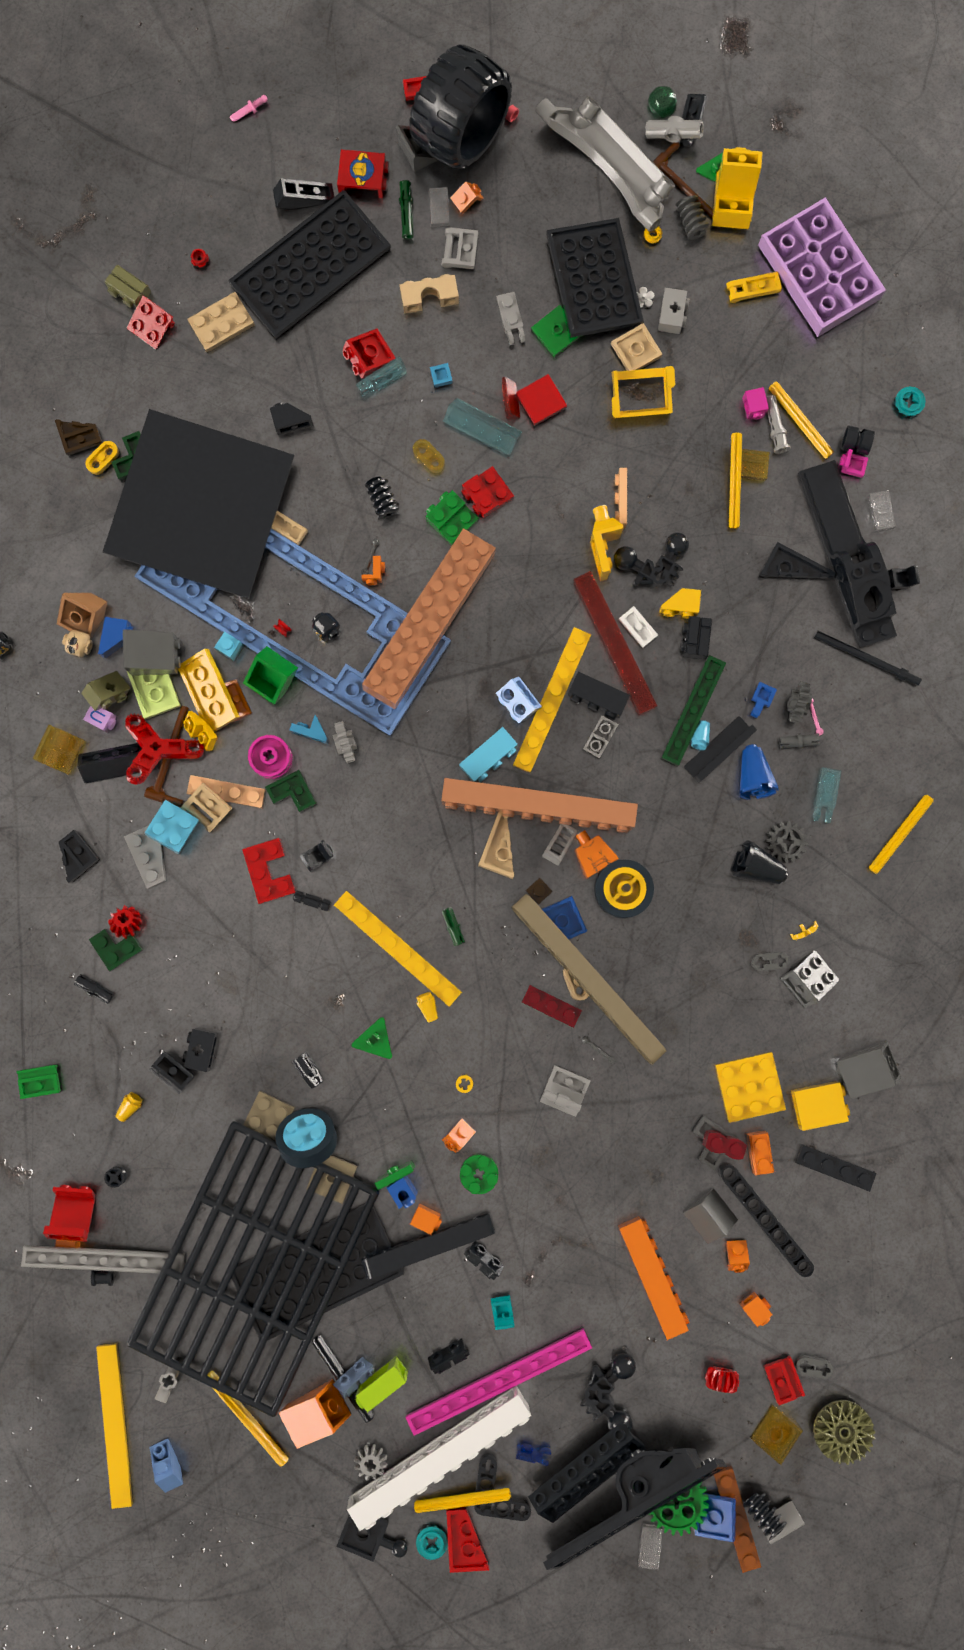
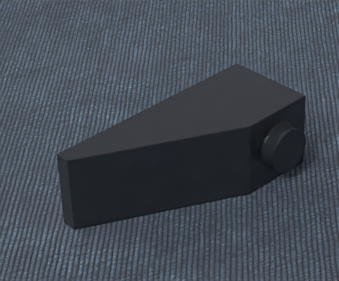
M280 178L273 189L275 206L277 208L296 209L322 205L334 198L332 183Z

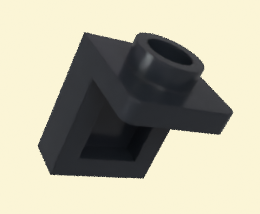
M917 565L888 570L891 589H908L920 584Z
M322 840L318 845L302 853L300 857L311 872L327 863L333 857L331 847Z

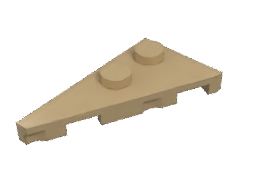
M498 812L478 866L513 879L514 872L508 817L502 816L503 813Z

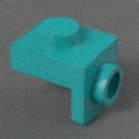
M510 1295L491 1298L495 1330L515 1327Z

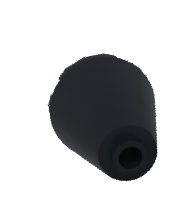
M745 841L741 845L744 847L741 852L737 851L732 864V871L735 872L733 876L780 884L787 879L788 872L786 866L754 842Z

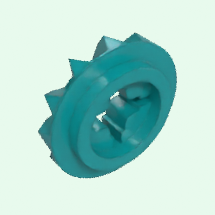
M911 386L901 389L895 398V407L898 408L899 413H903L905 416L914 417L921 413L926 403L923 392ZM912 396L911 399L914 404L908 408V402L905 401Z
M427 1526L420 1530L416 1538V1548L422 1557L435 1560L440 1558L447 1550L448 1540L443 1530L437 1526ZM427 1537L430 1538V1539H434V1538L437 1537V1539H436V1541H435V1544L437 1545V1547L434 1546L433 1544L427 1547V1545H428V1539H427Z

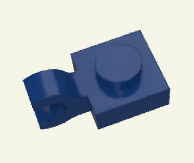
M759 682L751 699L756 704L750 716L758 718L763 706L769 708L777 689Z

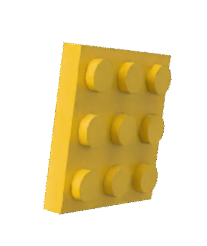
M772 1052L715 1065L729 1123L786 1110Z

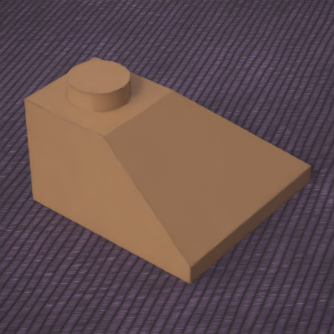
M63 593L57 624L69 631L78 630L87 633L92 639L104 618L107 601L92 593Z

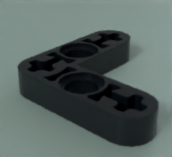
M487 1453L480 1458L475 1492L494 1490L497 1459L493 1454ZM487 1460H491V1464H494L490 1465L489 1474H485L486 1465L483 1464ZM487 1479L491 1482V1487L483 1489L480 1486V1482ZM510 1498L509 1501H502L508 1505L506 1512L498 1511L497 1505L501 1502L494 1503V1511H491L492 1503L486 1504L484 1509H481L480 1505H474L476 1513L482 1516L516 1521H526L531 1516L530 1503L524 1499ZM511 1504H514V1514H511ZM521 1506H525L526 1511H524V1514L522 1515L520 1514L519 1510H515L521 1509Z

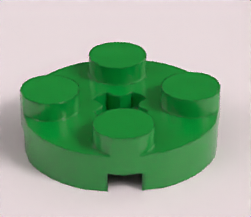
M471 1155L461 1166V1183L472 1194L488 1193L498 1182V1167L495 1161L486 1155ZM476 1169L485 1172V1174L482 1175V1179L474 1177V1175L476 1174Z

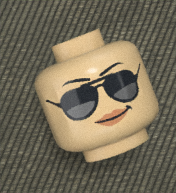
M71 630L69 634L64 635L62 644L65 646L67 653L84 657L91 652L93 641L89 634L78 630Z

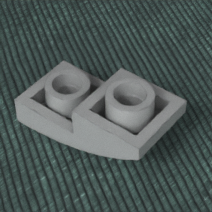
M602 715L583 749L600 758L619 724Z

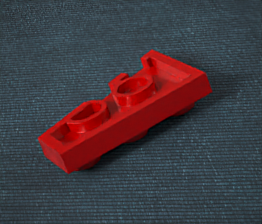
M467 1507L446 1509L450 1573L489 1571V1564Z

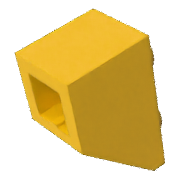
M682 588L661 605L659 613H664L666 617H674L675 615H683L682 617L686 619L689 616L697 617L700 609L701 590Z

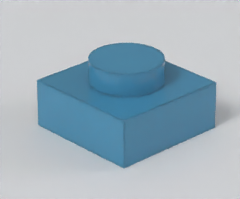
M448 363L430 367L434 387L453 383Z

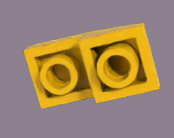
M188 711L184 720L185 730L188 731L191 738L198 737L200 744H204L205 751L213 750L217 740L216 734L200 716L193 711Z

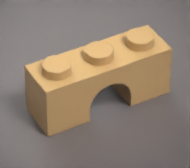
M444 274L439 278H424L421 281H406L400 284L404 314L423 311L422 300L427 295L438 297L441 307L459 304L455 275Z

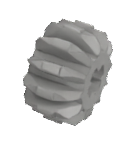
M366 1444L364 1451L359 1449L357 1452L358 1456L354 1458V1462L357 1463L354 1469L360 1470L359 1477L365 1474L366 1481L369 1480L370 1476L374 1480H377V1474L383 1476V1469L387 1468L388 1465L385 1462L387 1455L382 1454V1448L375 1450V1444L372 1445V1449H369V1446ZM369 1460H373V1465H369Z

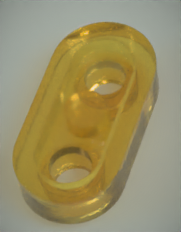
M419 439L414 443V456L430 472L438 473L443 470L445 466L444 457L427 440ZM421 448L426 450L424 453L419 452ZM437 461L439 464L438 466H433L432 463Z

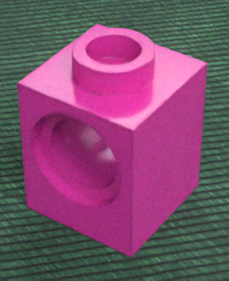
M764 387L745 391L742 399L747 419L753 418L758 420L763 418L769 410Z

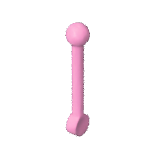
M812 698L810 710L816 726L815 733H819L820 736L824 731L819 726Z

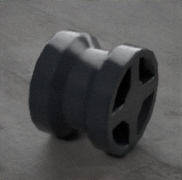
M121 1166L112 1167L105 1173V1183L111 1188L119 1187L126 1181L127 1172Z

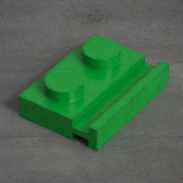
M57 1064L16 1071L18 1074L20 1099L61 1092Z

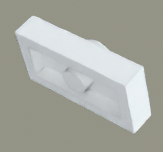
M634 606L619 618V621L642 648L658 636Z

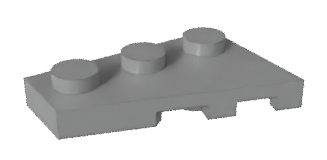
M146 826L124 836L146 888L150 889L165 882L166 876L162 845L145 835V831L148 828Z

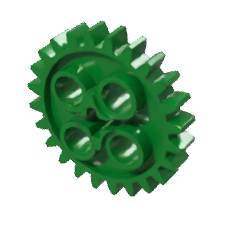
M700 1483L691 1488L688 1493L678 1496L679 1504L672 1500L650 1513L653 1514L651 1522L658 1521L657 1529L663 1525L664 1533L671 1529L672 1536H674L676 1530L679 1531L680 1536L683 1535V1530L691 1534V1527L695 1530L698 1529L696 1522L703 1524L704 1520L701 1516L707 1517V1512L704 1509H708L709 1504L704 1501L709 1499V1495L703 1494L707 1489L706 1486L700 1487ZM690 1497H693V1498H694L693 1501H691V1500H686V1499H689ZM690 1506L694 1512L686 1514L683 1511V1507ZM665 1508H670L674 1514L672 1516H667L664 1514L663 1510Z

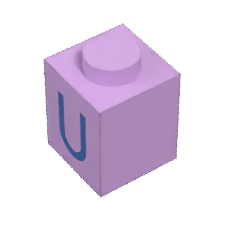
M90 706L83 720L108 733L109 730L114 728L117 716L105 709L103 710V708L94 711Z

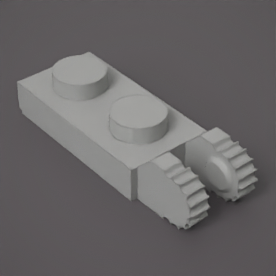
M515 292L497 295V304L509 344L514 345V336L512 335L514 331H518L521 343L525 342L523 323Z

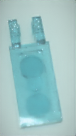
M821 768L815 800L814 821H819L821 807H826L825 822H831L833 809L836 806L841 776L840 770Z

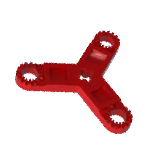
M134 713V715L130 714V716L126 717V729L142 748L126 771V779L131 784L138 785L143 783L160 759H197L204 754V744H200L199 740L161 739L149 723L144 720L142 715L139 716V714L136 715ZM133 721L139 722V725L134 726L130 723ZM197 747L199 750L196 752H192V750L190 751V748ZM137 772L140 773L141 776H139V778H136L135 776L133 777V775L131 774Z

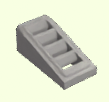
M560 824L542 857L559 865L579 831L570 825ZM563 829L564 831L571 834V838L563 834L561 830ZM558 836L561 837L562 839L566 840L568 843L566 844V843L562 842L561 840L557 839V837H558ZM555 843L564 848L563 851L553 846V844Z

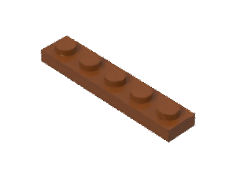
M729 1466L716 1473L714 1478L720 1496L736 1499L735 1541L733 1543L742 1573L761 1568V1563L743 1507L732 1466Z

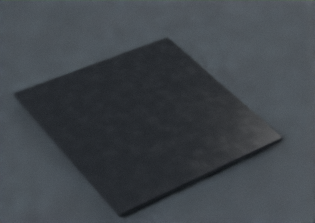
M149 409L103 553L249 599L295 455Z

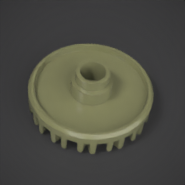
M847 1400L831 1402L824 1406L816 1416L813 1427L816 1444L821 1452L835 1463L841 1464V1462H845L849 1465V1462L854 1464V1461L857 1459L861 1461V1457H866L865 1453L867 1451L871 1452L870 1447H873L872 1440H875L874 1424L871 1418L861 1406Z

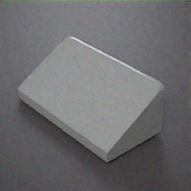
M792 1501L779 1507L774 1512L775 1516L782 1515L779 1520L780 1523L786 1521L787 1524L782 1532L769 1541L770 1544L805 1525Z

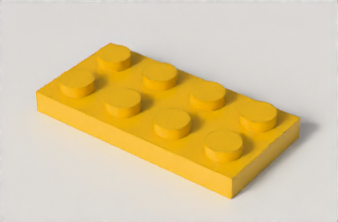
M209 648L201 650L181 663V667L178 670L196 710L214 732L240 717Z

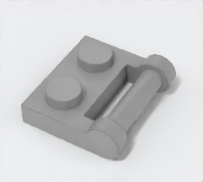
M446 228L445 253L441 266L444 268L474 269L478 230ZM455 237H459L457 258L454 259L451 258L453 240Z

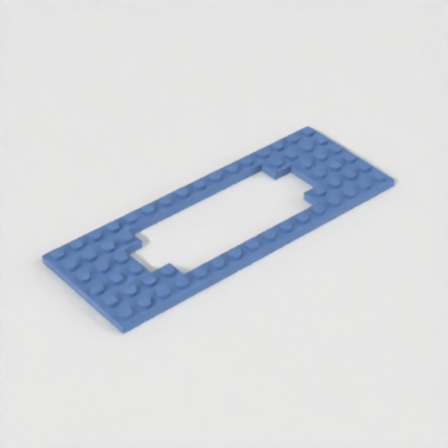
M271 529L265 548L375 616L374 621L366 632L382 643L363 673L345 664L338 677L334 679L212 603L210 600L217 591L216 588L143 565L135 574V578L223 633L225 631L258 654L268 646L298 667L294 675L295 678L389 736L394 732L451 642L449 638L444 635L442 636L397 708L393 709L363 691L362 683L408 613Z

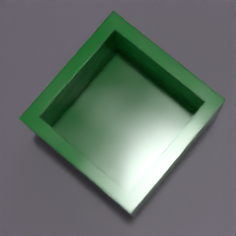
M266 646L255 656L243 684L272 704H276L286 694L298 667Z

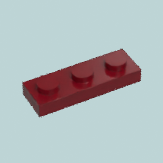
M529 985L522 1000V1003L573 1028L582 1010Z

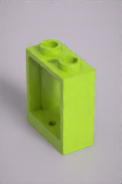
M397 1356L377 1370L362 1385L359 1384L355 1400L361 1409L364 1408L367 1413L406 1383L408 1371Z

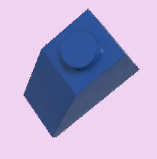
M105 617L98 654L103 658H107L123 647V630H133L132 624L128 620Z

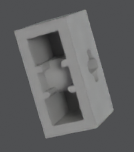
M665 288L658 331L680 334L681 328H685L687 316H684V310H688L690 300L686 298L687 291Z

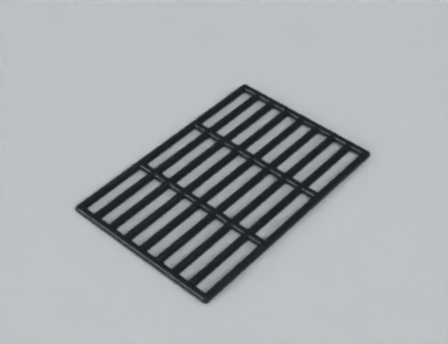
M233 1121L226 1132L127 1341V1346L271 1417H275L376 1202L379 1190L324 1163L314 1166L313 1168L317 1169L287 1234L276 1228L304 1168L296 1167L268 1226L258 1220L286 1162L280 1155L252 1217L241 1213L271 1147L278 1151L279 1149L276 1140ZM238 1131L246 1135V1138L217 1199L214 1200L206 1196V1193L235 1132ZM255 1139L264 1145L233 1209L223 1203L251 1143ZM323 1174H329L334 1177L333 1184H331L305 1242H301L295 1239L294 1236ZM343 1181L351 1185L352 1188L323 1250L320 1251L312 1247V1244ZM360 1189L370 1194L339 1260L329 1254ZM204 1203L212 1207V1210L182 1273L171 1267L201 1204ZM220 1211L230 1217L200 1281L189 1277ZM239 1220L247 1224V1227L218 1289L215 1290L207 1286L208 1280L236 1221ZM256 1228L264 1232L265 1235L234 1299L224 1293ZM272 1237L283 1241L257 1299L253 1307L242 1303L266 1249ZM291 1245L301 1251L269 1316L261 1312L260 1309ZM310 1254L318 1258V1261L289 1323L286 1324L277 1319L307 1255ZM325 1263L335 1266L336 1269L307 1332L304 1333L295 1327ZM166 1277H172L178 1280L148 1345L145 1346L137 1342V1339ZM186 1284L196 1290L164 1355L154 1349ZM202 1293L213 1297V1300L183 1363L172 1359ZM221 1301L231 1306L201 1372L190 1368V1365ZM240 1310L249 1316L217 1381L207 1375L237 1311ZM255 1319L266 1323V1326L235 1390L225 1384ZM275 1327L283 1331L284 1334L255 1397L252 1398L243 1392ZM291 1336L302 1340L275 1401L272 1407L262 1403L261 1400Z

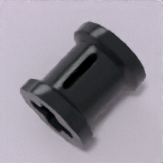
M92 1270L91 1286H96L97 1284L113 1286L114 1271Z

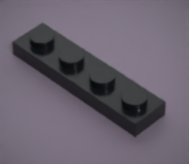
M801 1144L795 1161L799 1165L869 1192L877 1174Z

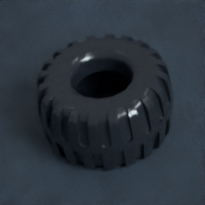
M459 44L449 48L446 53L438 57L436 64H432L428 75L421 82L419 92H416L414 97L415 103L411 107V117L409 119L412 138L433 158L453 168L461 169L470 166L471 163L476 162L486 152L502 127L512 97L510 75L490 56L470 46Z

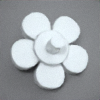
M641 287L639 293L637 292L640 307L643 308L645 305V307L649 308L653 304L654 293L652 291L647 293V288Z

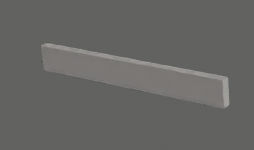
M24 1245L21 1267L160 1273L170 1252ZM185 1253L177 1254L171 1267L172 1269L182 1273Z

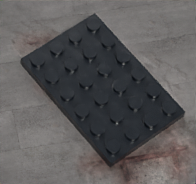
M619 218L547 230L546 235L570 338L639 326L644 323Z

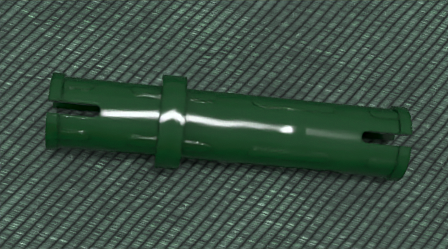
M402 180L399 182L402 238L412 239L414 234L411 182L409 180Z

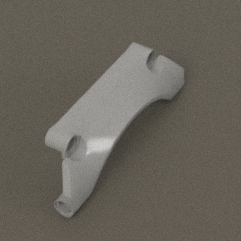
M587 96L578 109L575 108L574 111L571 108L555 107L549 99H543L536 107V113L555 132L584 152L607 174L626 199L632 214L649 232L657 229L661 224L664 209L661 202L675 187L674 183L662 173L593 98Z

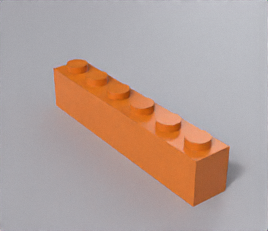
M638 1216L618 1225L666 1339L669 1340L689 1331L687 1324L690 1322L686 1313H681L679 1306L682 1304L678 1294L673 1295L671 1287L674 1286L669 1275L665 1276L663 1269L666 1266L662 1257L657 1258L655 1250L658 1249L653 1238L649 1239L647 1232L650 1229L646 1220L642 1221Z

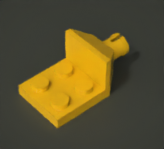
M606 505L593 509L596 521L590 541L600 581L608 580L612 569L611 558H607L606 550H608L607 542L620 539L623 531V525L616 519L609 517Z

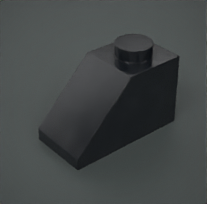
M277 403L270 407L273 423L278 435L314 426L311 415L289 403Z

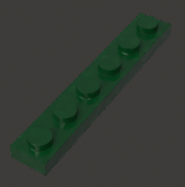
M711 655L708 656L661 759L676 766L680 765L726 662Z

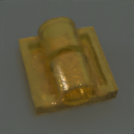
M48 724L33 759L69 775L85 740Z

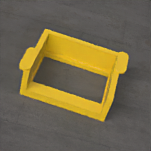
M673 366L611 372L613 382L612 415L614 419L673 413L671 390L675 386V370ZM664 378V408L620 411L618 380Z

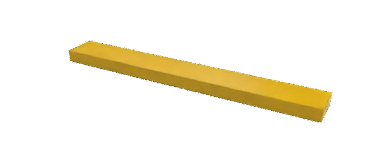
M118 1343L98 1345L96 1349L112 1509L131 1507L133 1505Z

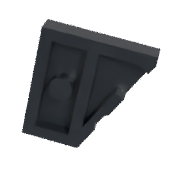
M72 830L59 841L68 883L74 881L99 860L76 830Z

